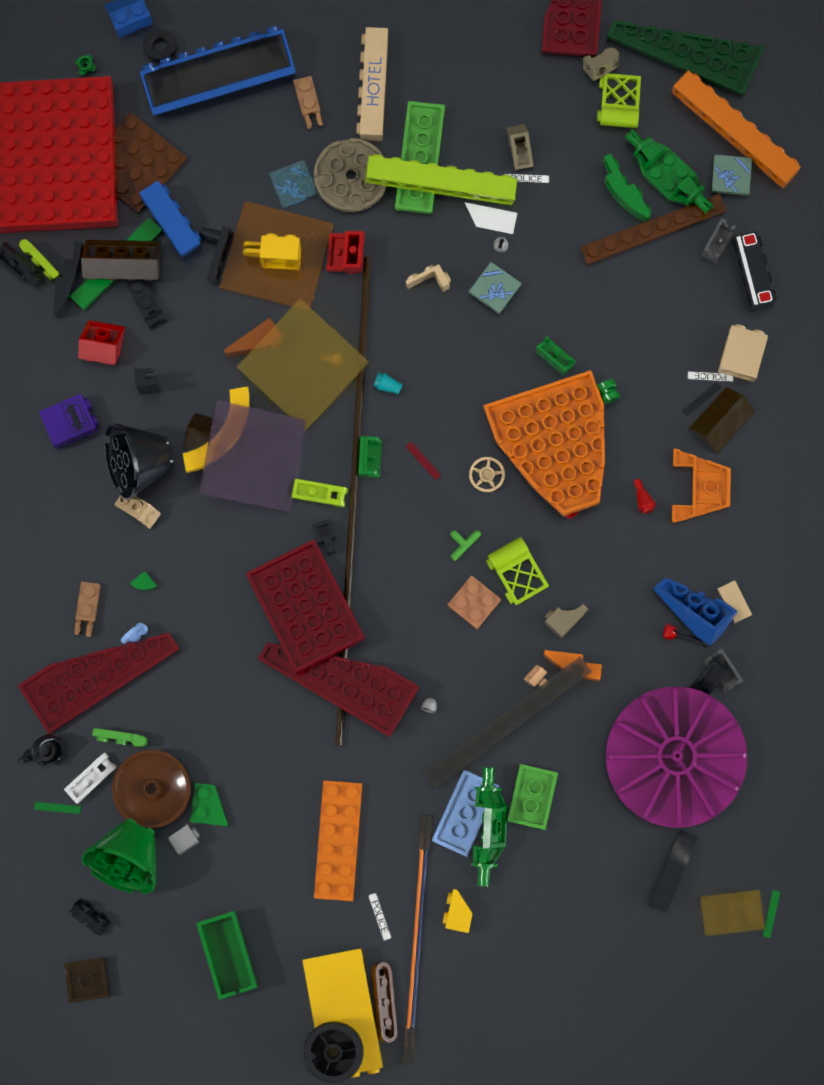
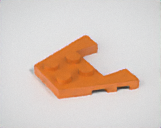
M673 449V467L693 468L692 506L672 505L671 523H677L730 507L731 468L698 458L679 449Z

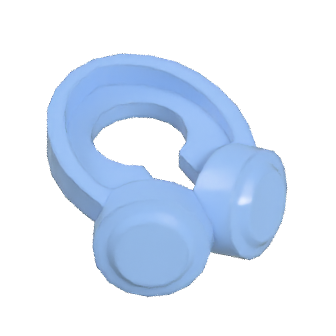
M137 623L120 641L123 644H126L128 641L137 642L140 640L141 634H146L148 627L143 623Z

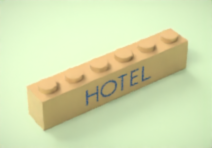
M366 27V32L362 34L361 44L365 45V50L361 51L360 62L364 63V67L360 69L359 80L363 81V85L359 87L358 98H362V103L358 105L357 116H361L360 123L357 122L356 134H360V139L365 141H383L388 28Z

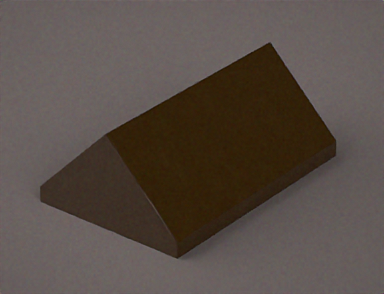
M726 387L689 429L718 454L755 411L744 395Z
M194 413L187 426L183 449L192 451L205 445L216 436L225 422ZM244 428L234 446L218 460L238 466L249 429Z

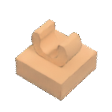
M538 665L524 678L529 685L534 687L538 684L540 687L545 688L549 683L544 678L547 672Z

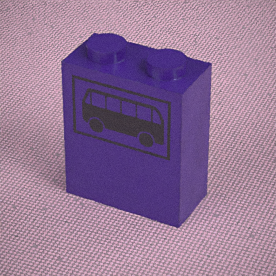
M82 394L39 411L55 449L98 432L96 426L99 423L95 414L91 416L89 411L92 408L88 398H84Z

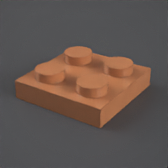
M471 575L447 606L477 630L501 599Z

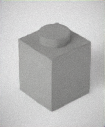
M186 825L168 837L176 852L181 855L200 842L198 840L200 835L194 826L191 828L189 825Z

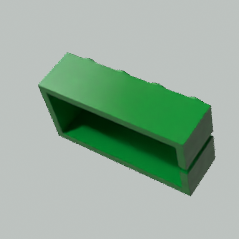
M236 911L197 922L196 925L218 999L238 994V989L242 993L258 988Z

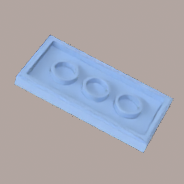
M463 770L431 841L465 857L468 856L483 823L482 814L484 808L475 807L476 790H474V786L482 785V777Z

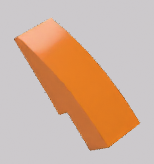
M544 651L543 656L563 671L586 680L600 681L602 664L583 662V654Z

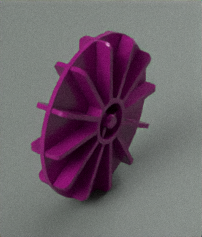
M664 687L639 696L620 713L608 737L606 766L609 779L616 794L633 813L646 821L660 826L674 828L690 827L714 818L734 800L745 777L747 749L738 722L731 712L718 700L692 688Z

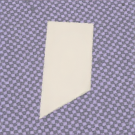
M465 202L476 227L513 234L517 213Z

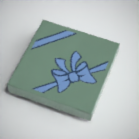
M714 155L711 193L749 196L752 158Z
M490 262L469 290V294L500 314L521 286V282Z

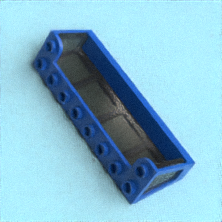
M277 25L266 28L267 32L261 34L259 31L249 33V37L242 39V36L232 38L231 43L224 44V41L213 44L214 48L206 49L205 46L195 49L196 53L189 55L188 52L178 54V58L174 60L168 57L160 60V64L154 66L153 62L142 65L143 69H140L139 72L153 115L296 73L283 28H278Z

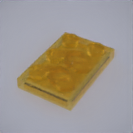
M759 890L700 897L705 936L765 929Z

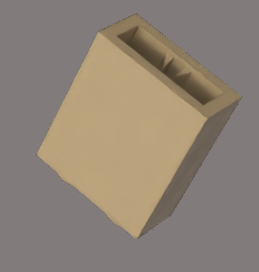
M731 325L718 372L754 382L757 378L768 335H765L760 330H747L743 325Z

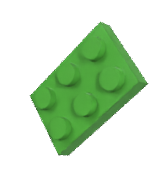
M520 764L507 822L546 830L558 773Z

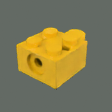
M268 233L266 236L261 235V242L246 241L243 244V247L246 248L243 249V255L260 257L262 268L300 270L301 244L300 239L296 238L295 235L279 237L277 234Z

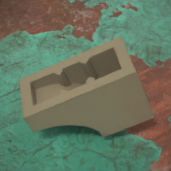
M525 124L507 127L514 169L519 170L533 167L529 133Z
M584 604L570 611L561 610L559 607L556 610L552 608L546 614L545 618L547 620L544 624L562 639L587 613L588 608Z

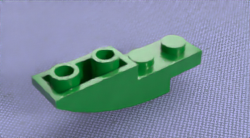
M611 153L604 156L603 164L608 172L604 182L611 194L630 214L643 222L649 221L651 209L648 204H644L641 189L639 187L636 188L634 183L628 185L626 176L624 174L621 175L619 171L620 165L616 158L613 159Z

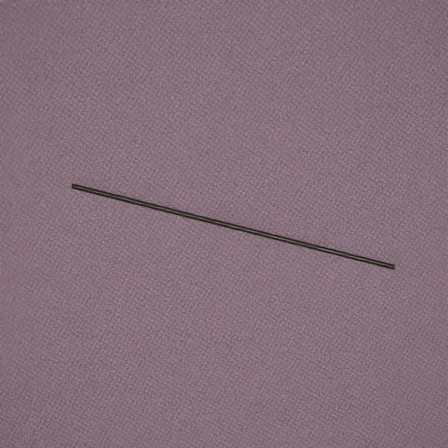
M364 257L344 586V598L350 610L372 259L370 257ZM349 648L341 651L340 658L348 659ZM337 707L335 745L343 746L345 711Z

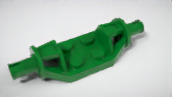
M633 129L625 136V139L636 148L633 156L637 158L642 176L668 201L685 204L687 207L695 203L705 214L713 208L714 205L702 195L705 187L701 185L696 173L672 150L654 141L652 137L643 140ZM642 154H644L645 157L648 159L647 162L643 158ZM682 191V192H684L685 194H687V195L689 196V198H687V197H685V196H683V195H681V194H679V193Z
M483 767L482 785L474 786V790H476L475 807L484 808L482 814L484 829L481 835L483 845L473 846V862H471V866L479 868L477 885L490 886V869L498 867V863L495 862L506 847L508 807L499 791H502V788L494 785L495 768Z

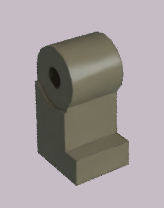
M607 48L602 54L591 58L590 55L583 58V70L593 81L612 72L619 66V52L615 48Z

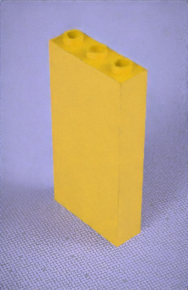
M362 949L304 959L303 966L314 1027L316 1028L323 1023L331 1021L342 1022L352 1027L362 1040L364 1056L360 1068L351 1078L360 1076V1072L368 1071V1074L380 1072L379 1068H383ZM330 1047L328 1055L331 1058H336L339 1055V1050L336 1047Z

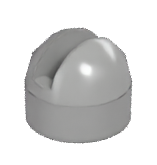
M504 237L496 238L494 241L495 251L498 253L507 251L509 246L508 240ZM500 240L503 241L502 248H498Z
M426 698L422 702L420 709L428 713H435L437 703L433 698Z

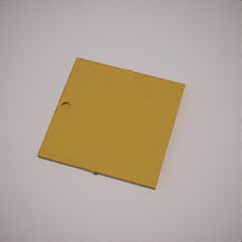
M299 299L237 368L269 397L270 401H274L306 431L369 362L344 340L335 328L330 327L304 301Z

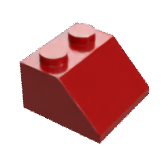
M88 320L79 338L78 358L115 365L120 356L125 326Z

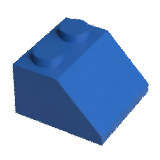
M115 0L104 5L119 38L153 24L144 0Z

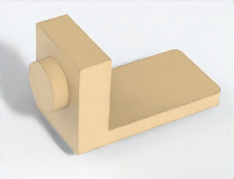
M439 264L436 266L430 265L424 269V272L409 276L406 281V287L409 289L435 276L442 292L449 289L451 279L447 272H443Z
M120 496L115 502L116 507L133 516L149 529H151L161 514L149 503L137 496L128 500Z

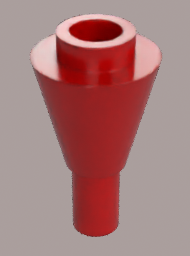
M641 479L634 480L639 512L648 514L654 511V507L657 504L644 489Z

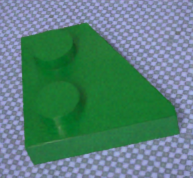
M195 783L190 822L228 827L215 785Z

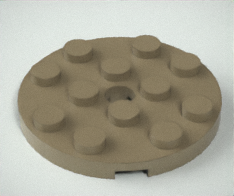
M357 138L338 140L327 146L319 155L314 167V181L320 197L329 206L343 212H359L372 207L381 199L387 186L364 183L366 164L369 155L378 154L383 156V154L373 144ZM349 171H354L357 175L356 178L348 180L346 174Z

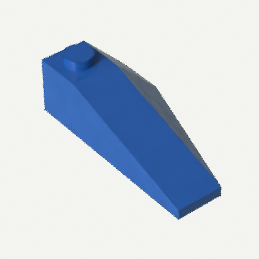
M664 578L653 589L694 635L708 645H712L721 637L738 612L721 599L716 598L713 600L706 597L705 593L701 591L699 593L688 590L686 585L668 578Z

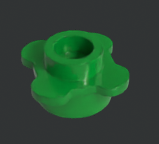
M91 55L82 56L75 61L76 66L79 68L78 72L82 76L96 70Z

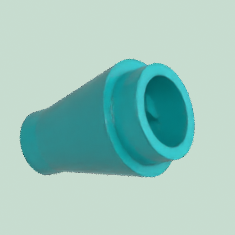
M379 372L373 384L374 387H377V390L399 394L403 385L385 372L383 374Z

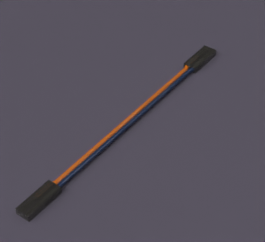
M420 815L418 840L420 859L408 1016L407 1026L404 1028L401 1064L413 1065L417 1035L415 1015L427 857L429 850H431L433 816Z

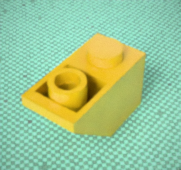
M453 889L452 893L448 892L446 904H449L450 907L449 912H444L442 923L446 924L445 928L469 933L472 912L458 890Z

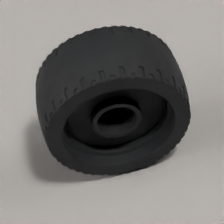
M331 1021L323 1023L312 1030L305 1041L303 1053L307 1068L316 1078L328 1083H339L351 1078L358 1071L363 1061L364 1048L360 1036L352 1027L342 1022ZM336 1047L339 1050L338 1057L331 1058L328 1055V1049Z

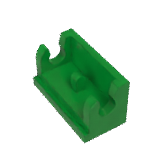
M548 336L536 347L535 352L563 376L576 363L575 359L570 357Z
M360 437L359 477L380 478L382 440L379 437Z

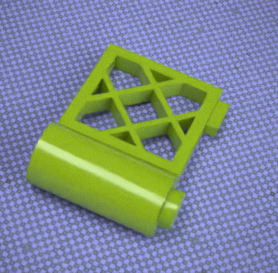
M608 73L604 77H600L599 88H602L603 92L601 110L597 111V121L600 122L601 126L638 128L641 76ZM607 79L615 80L618 85L612 89L607 84ZM628 81L637 82L636 87L632 90L625 84ZM621 87L627 92L622 98L615 93ZM611 94L617 99V102L614 104L606 103V98ZM631 96L635 100V106L627 105L624 100Z
M521 537L487 555L488 560H486V563L491 571L495 570L507 590L505 596L510 604L514 602L516 606L549 587ZM526 559H529L532 564L530 573L520 570L521 563ZM507 570L516 571L514 583L506 581L502 573ZM519 573L529 575L527 586L516 583ZM532 576L540 578L543 585L537 589L529 587ZM515 586L526 588L524 596L517 600L514 595Z

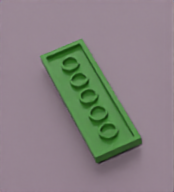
M408 101L401 155L402 161L417 160L421 164H438L445 105ZM397 188L395 210L432 214L435 194Z

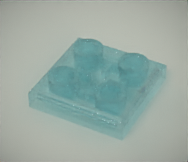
M304 160L269 173L282 208L317 196V191Z

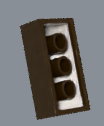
M86 240L81 257L82 276L90 280H158L160 274L161 241Z

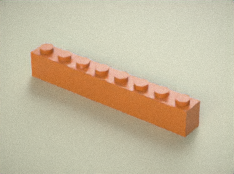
M688 70L673 86L671 93L743 155L752 158V162L783 189L798 174L801 167L796 159L790 158L785 154L781 146H776L772 143L767 134L758 131L753 122L744 119L739 110L730 107L728 101L715 94L711 86L701 82L697 74L691 73Z

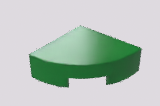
M145 571L130 583L138 590H152L157 587Z

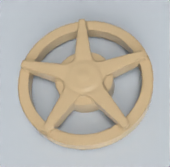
M479 458L470 468V482L474 488L481 492H493L500 488L504 482V468L495 458ZM488 460L486 467L481 470L474 468L479 462ZM490 461L498 464L501 471H494L490 467ZM473 470L479 473L480 476L477 484L474 483L472 478ZM502 474L500 483L495 487L492 480L496 475ZM485 482L489 483L492 488L483 489L478 486Z

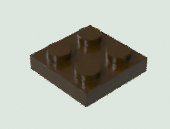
M104 957L64 963L69 1003L109 997Z

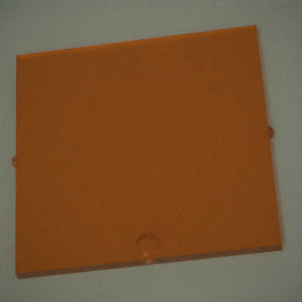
M244 201L220 289L310 311L319 275L323 269V261L329 243V233L332 232L334 224ZM268 233L277 234L279 237L295 235L296 238L300 239L301 244L300 270L262 268L260 257L243 255V249H246L243 247V244L246 241L261 242V235L266 236Z

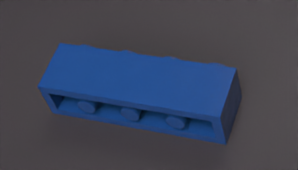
M156 181L139 192L140 198L180 257L183 258L200 247L201 237L196 230H191L189 227L191 223L185 214L182 216L178 211L180 206L175 199H170L168 196L170 192L164 183L161 185L159 181Z

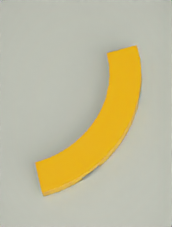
M248 386L229 390V412L224 425L216 436L198 449L183 453L186 473L209 466L217 459L222 458L237 442L245 427L249 412Z

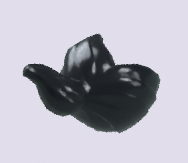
M43 735L34 741L32 748L26 750L23 756L18 759V762L26 763L33 760L42 767H45L47 764H56L66 755L64 743L56 735Z

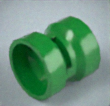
M614 379L597 384L604 404L620 398V394L615 388L616 383Z

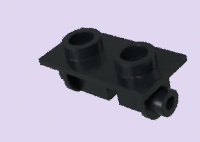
M82 898L74 903L70 910L72 916L82 924L88 919L89 922L86 927L95 935L99 934L101 936L105 928L111 924L103 913L95 910L88 901Z

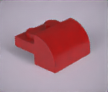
M345 231V233H329L326 267L328 272L355 274L362 271L365 232Z

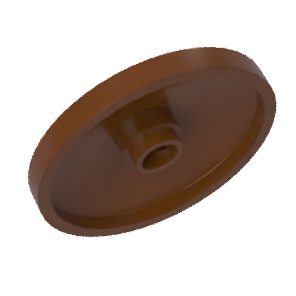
M144 750L128 757L117 769L112 783L113 801L119 813L125 819H133L138 825L151 829L164 827L179 818L186 809L191 794L190 778L185 767L172 755L159 750Z

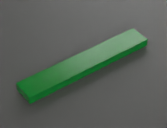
M148 218L126 241H154L163 230ZM87 279L70 298L80 308L85 310L114 280Z

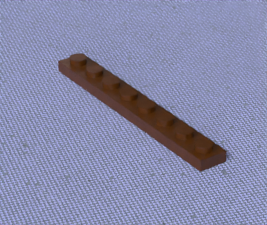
M720 194L707 198L714 205L711 210H708L707 214L694 203L688 207L686 206L581 246L580 250L587 266L726 213L727 210Z

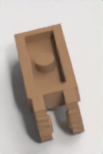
M308 76L293 80L307 129L312 128L309 115L316 114L317 124L319 126L323 125L312 77Z
M81 582L75 617V635L80 634L82 621L88 622L86 636H92L101 584Z

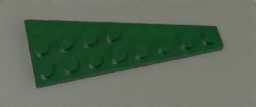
M614 20L607 35V39L684 72L689 70L691 73L697 74L700 79L740 96L744 95L765 48L764 45H752L749 42L740 43L731 41V39L722 40L702 34L681 33L672 29L664 30L655 28V26L636 25V23Z

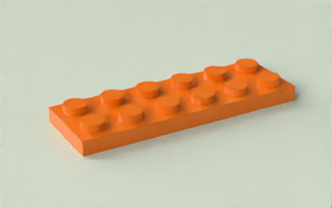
M323 781L314 890L315 899L353 901L362 783Z

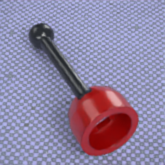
M666 623L662 638L672 640L676 637H681L700 643L704 647L708 646L703 640L678 633L675 626Z

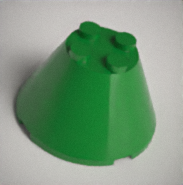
M126 819L125 822L117 825L86 849L82 855V863L85 867L88 865L92 869L91 874L113 888L128 893H133L134 890L142 891L141 894L151 893L156 886L155 832L149 827L144 828L138 825L133 819Z

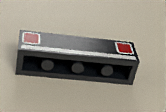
M756 231L735 235L732 244L750 312L773 307L777 296L775 290H772L770 285L772 277L771 273L766 270L767 258L761 251V237L757 236Z

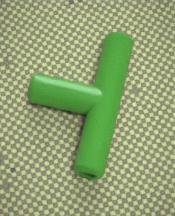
M453 530L450 536L460 546L450 555L451 559L456 561L481 536V533L475 530L465 540L456 530Z

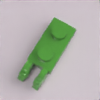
M94 728L92 736L97 737L96 741L108 742V739L116 740V744L127 745L128 742H132L135 747L141 748L146 747L148 743L146 737L137 734Z

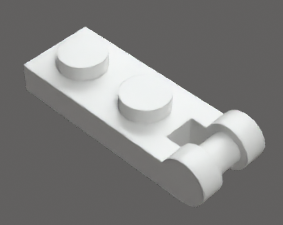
M106 753L98 757L64 789L76 804H79L118 768L115 763L108 759L109 756ZM101 764L106 767L103 772L98 768Z

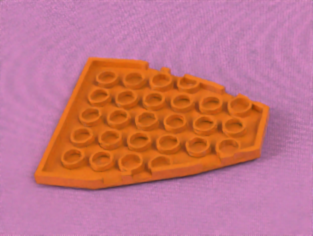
M591 370L483 405L495 442L532 488L562 516L600 504L605 466L604 403Z

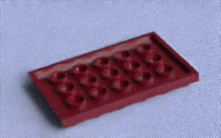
M314 539L245 573L296 674L365 640Z

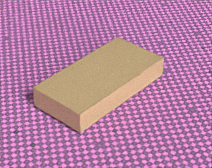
M732 581L717 589L722 600L738 611L732 620L734 624L752 615L736 581Z

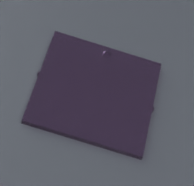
M216 400L199 494L242 502L243 505L252 504L289 512L306 420L264 411L262 408L255 409Z

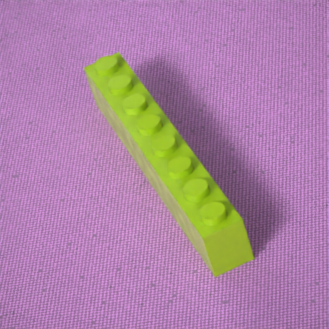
M374 154L368 157L364 183L512 206L515 201L517 178H512L511 175L506 174L498 176L492 172L479 173L473 169L459 170L455 166L440 167L436 163L421 164L417 160L402 161L398 157H392L391 159L383 158L382 155Z

